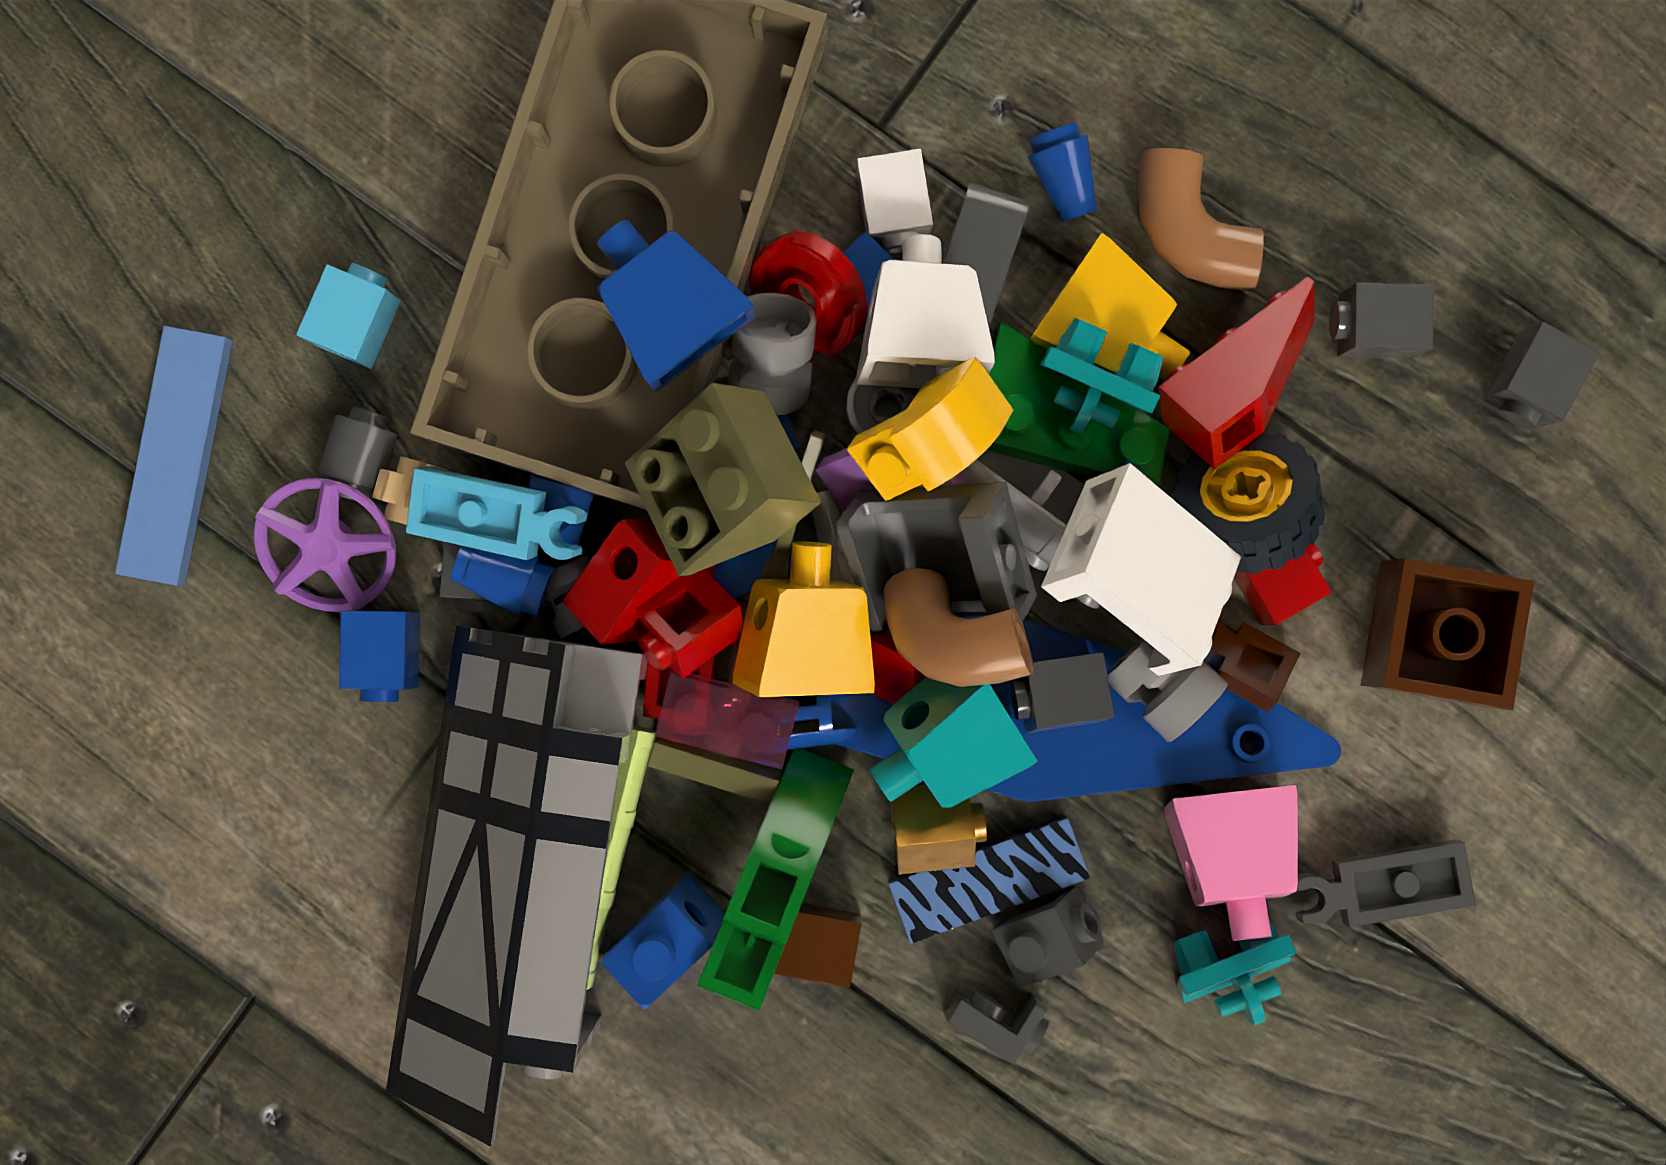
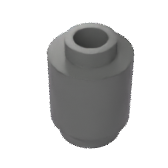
M354 406L351 407L348 418L335 414L317 472L323 474V479L347 484L371 499L379 470H387L398 434L386 430L389 418ZM340 493V495H339L340 497L347 498V499H350V500L355 501L354 499H352V498H350V497H348V496H346V495H344V494H342V493Z

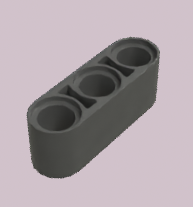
M970 182L943 264L968 265L976 271L989 327L1027 216L1030 201Z

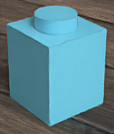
M351 263L348 272H344L327 264L296 335L319 348L372 369L401 300L384 288L388 280L386 277L368 268Z

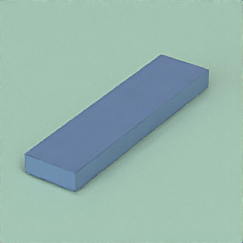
M163 326L116 565V575L175 586H185L233 343V340L227 337Z

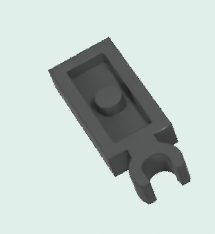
M1457 839L1333 860L1331 862L1335 879L1325 880L1311 873L1298 875L1297 891L1315 888L1318 893V902L1314 908L1296 912L1297 920L1306 925L1323 924L1338 910L1341 912L1342 923L1348 927H1355L1476 906L1465 842Z

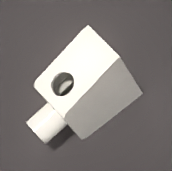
M919 234L906 238L902 243L903 261L888 260L882 262L870 298L857 371V384L921 388L925 382L975 356L989 374L995 363V355L976 271L968 265L942 264L941 241L935 236Z

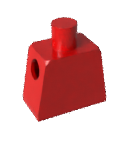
M625 518L617 523L562 602L601 645L637 641L642 636L636 608L681 577L678 576L652 519ZM718 564L705 570L713 577Z

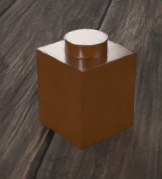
M802 903L774 974L850 988L862 925L861 914Z

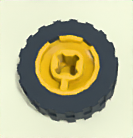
M1276 432L1274 435L1262 433L1216 469H1213L1194 452L1187 459L1186 467L1183 470L1180 469L1176 477L1178 486L1174 488V501L1241 556L1236 570L1238 572H1247L1248 575L1260 574L1262 570L1271 568L1276 570L1284 567L1285 563L1293 558L1297 560L1306 553L1305 548L1310 543H1315L1319 536V526L1324 524V499L1317 463L1312 455L1308 456L1306 454L1304 446L1297 441L1293 443L1287 440L1285 435Z

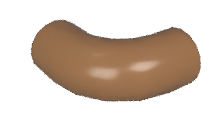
M1151 148L1141 151L1137 179L1140 221L1157 254L1187 278L1224 289L1254 291L1262 264L1264 247L1263 229L1228 225L1218 222L1207 213L1201 202L1200 192L1204 155L1176 148Z
M916 568L904 570L893 575L886 582L883 589L885 616L897 652L926 678L958 687L998 684L1033 675V661L1028 639L1016 609H1009L980 618L964 619L957 617L951 609L947 580L940 573L930 569Z

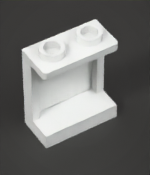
M1129 463L1086 481L1041 587L1060 602L1088 594L1154 647L1147 667L1157 676L1202 664L1203 659L1208 655L1212 647V635L1223 605L1232 593L1231 583L1241 556Z

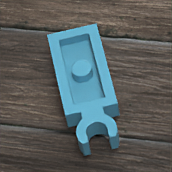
M425 466L414 468L406 533L523 560L537 557L540 544L543 551L550 557L565 560L582 555L583 547L576 544H568L562 539L560 535L561 524L563 522L569 524L585 522L588 513L574 506H566L546 512L544 511L546 492Z

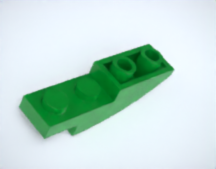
M802 748L794 749L725 912L722 925L697 987L755 1011H760L854 769Z

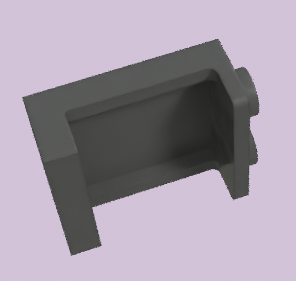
M1006 482L941 485L930 491H927L925 487H915L887 501L883 499L877 489L860 490L837 521L836 540L838 548L846 556L855 585L863 587L867 595L871 633L886 632L888 624L885 616L883 589L886 582L893 575L904 570L921 568L940 573L948 582L952 612H985L987 616L1009 609H1016L1023 622L1037 597Z

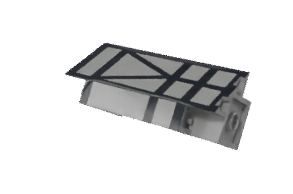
M456 626L386 1092L491 1147L495 1141L506 1063L522 1065L521 1073L530 1077L540 1079L561 1078L563 1071L574 1072L600 1028L601 1015L583 1012L620 764L628 760L639 681L646 679L648 660L645 654L638 650Z

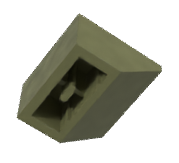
M711 383L625 462L678 576H689L776 541L822 503L764 391Z

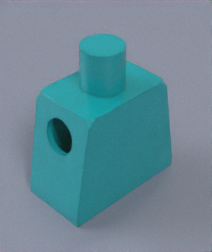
M925 677L885 713L883 721L901 748L868 770L890 802L924 781L941 807L951 808L1031 767L1038 761L990 684L958 687Z

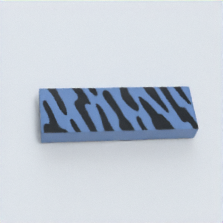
M1063 816L976 848L974 867L909 873L889 880L888 884L910 944L1087 880L1090 876L1069 819Z

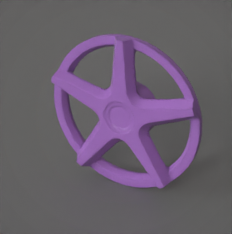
M307 478L291 482L276 490L255 516L254 545L264 572L273 582L274 591L277 594H286L300 604L322 611L340 612L352 609L357 611L375 599L385 589L393 575L396 564V544L387 519H385L384 514L372 500L347 484L323 478ZM307 489H320L315 518L310 524L301 523L275 510L278 504L291 494ZM340 493L361 504L375 519L381 532L371 534L352 533L351 529L339 520ZM268 527L295 543L299 548V553L283 572L278 568L272 557L268 543ZM385 551V562L380 576L373 585L362 592L348 565L349 558ZM322 570L329 575L345 598L317 596L301 589L298 585L315 572Z

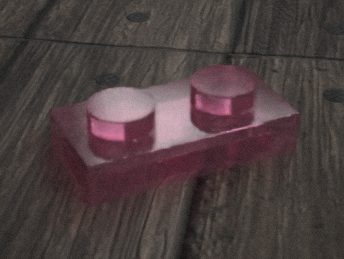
M673 669L669 676L655 736L782 769L799 701L780 696L758 697L734 684L692 673L682 679Z

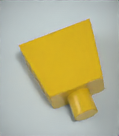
M1103 233L1100 234L1029 339L1045 350L1048 347L1056 348L1060 337L1074 318H1078L1107 332L1093 362L1094 366L1115 375L1129 343H1133L1163 356L1159 377L1164 381L1174 369L1184 364L1191 352L1160 331L1177 306L1175 300Z
M808 541L792 542L790 579H758L754 582L751 588L735 662L733 684L758 697L874 693L875 681L867 595L863 587L840 579L830 578L831 544Z

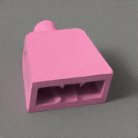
M1296 785L1172 799L1164 807L1165 819L1196 907L1226 904L1232 941L1271 937L1266 899L1290 895L1297 891L1298 808Z

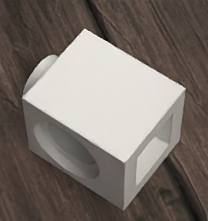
M921 149L857 158L856 175L865 231L888 254L902 253V243L910 236L919 234L931 235L933 221Z

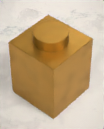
M926 784L914 786L891 802L899 875L975 866L976 842L987 841L982 803L971 804L970 798L951 808L941 807Z

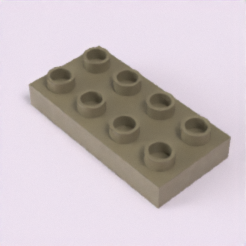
M554 0L410 431L411 434L427 442L592 493L600 498L648 513L625 462L711 383H715L729 338L655 393L639 370L597 290V287L605 279L617 271L597 246V242L610 228L624 220H629L649 246L667 232L674 230L744 294L750 276L752 261L757 255L827 42L826 13L786 0Z

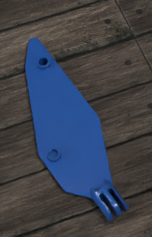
M986 615L968 616L960 618L972 619L984 617ZM1027 620L1022 622L1033 662L1103 652L1106 671L1108 672L1126 652ZM1018 679L990 684L1038 762L986 790L1023 802L1326 767L1335 764L1341 755L1340 744L1334 737L1279 703H1276L1268 713L1227 689L1191 727L1172 742H1167L1142 718L1144 705L1140 701L1127 703L1110 685L1115 717L1098 723L1027 733L1025 719H1015L1011 704L1010 682L1018 681ZM871 693L758 697L751 694V703L814 698V705L755 713L752 715L754 728H774L816 723L817 725L816 732L755 740L757 753L835 744L885 759L901 748L883 721L885 713L893 704ZM1244 732L1250 734L1255 740L1256 748L1252 755L1244 753L1240 748L1239 740Z

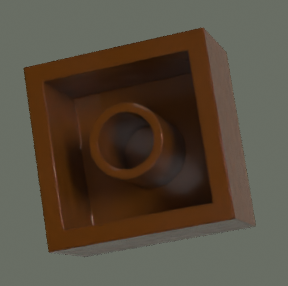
M1408 558L1381 561L1360 686L1484 708L1513 711L1534 581Z

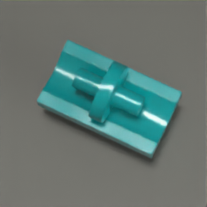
M1074 318L1060 337L1056 348L1048 347L1040 365L1087 386L1083 394L1064 385H1060L1053 403L1075 412L1069 430L1081 435L1090 419L1111 429L1114 427L1120 411L1099 402L1102 393L1152 414L1160 397L1159 394L1152 391L1158 381L1163 356L1136 344L1129 343L1115 375L1093 365L1107 332L1083 320Z
M1270 922L1271 937L1235 941L1240 953L1219 961L1206 930L1175 941L1173 948L1178 970L1181 974L1176 987L1183 1003H1188L1233 985L1234 992L1214 999L1221 1018L1243 1010L1252 1026L1266 1022L1261 1002L1281 995L1280 986L1274 976L1254 984L1250 978L1291 962L1290 956L1295 955L1297 952L1289 934L1279 938L1274 926Z

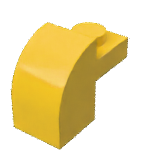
M975 356L925 382L907 410L856 435L847 451L885 501L923 484L927 491H930L957 475L983 454L999 436L1014 409Z

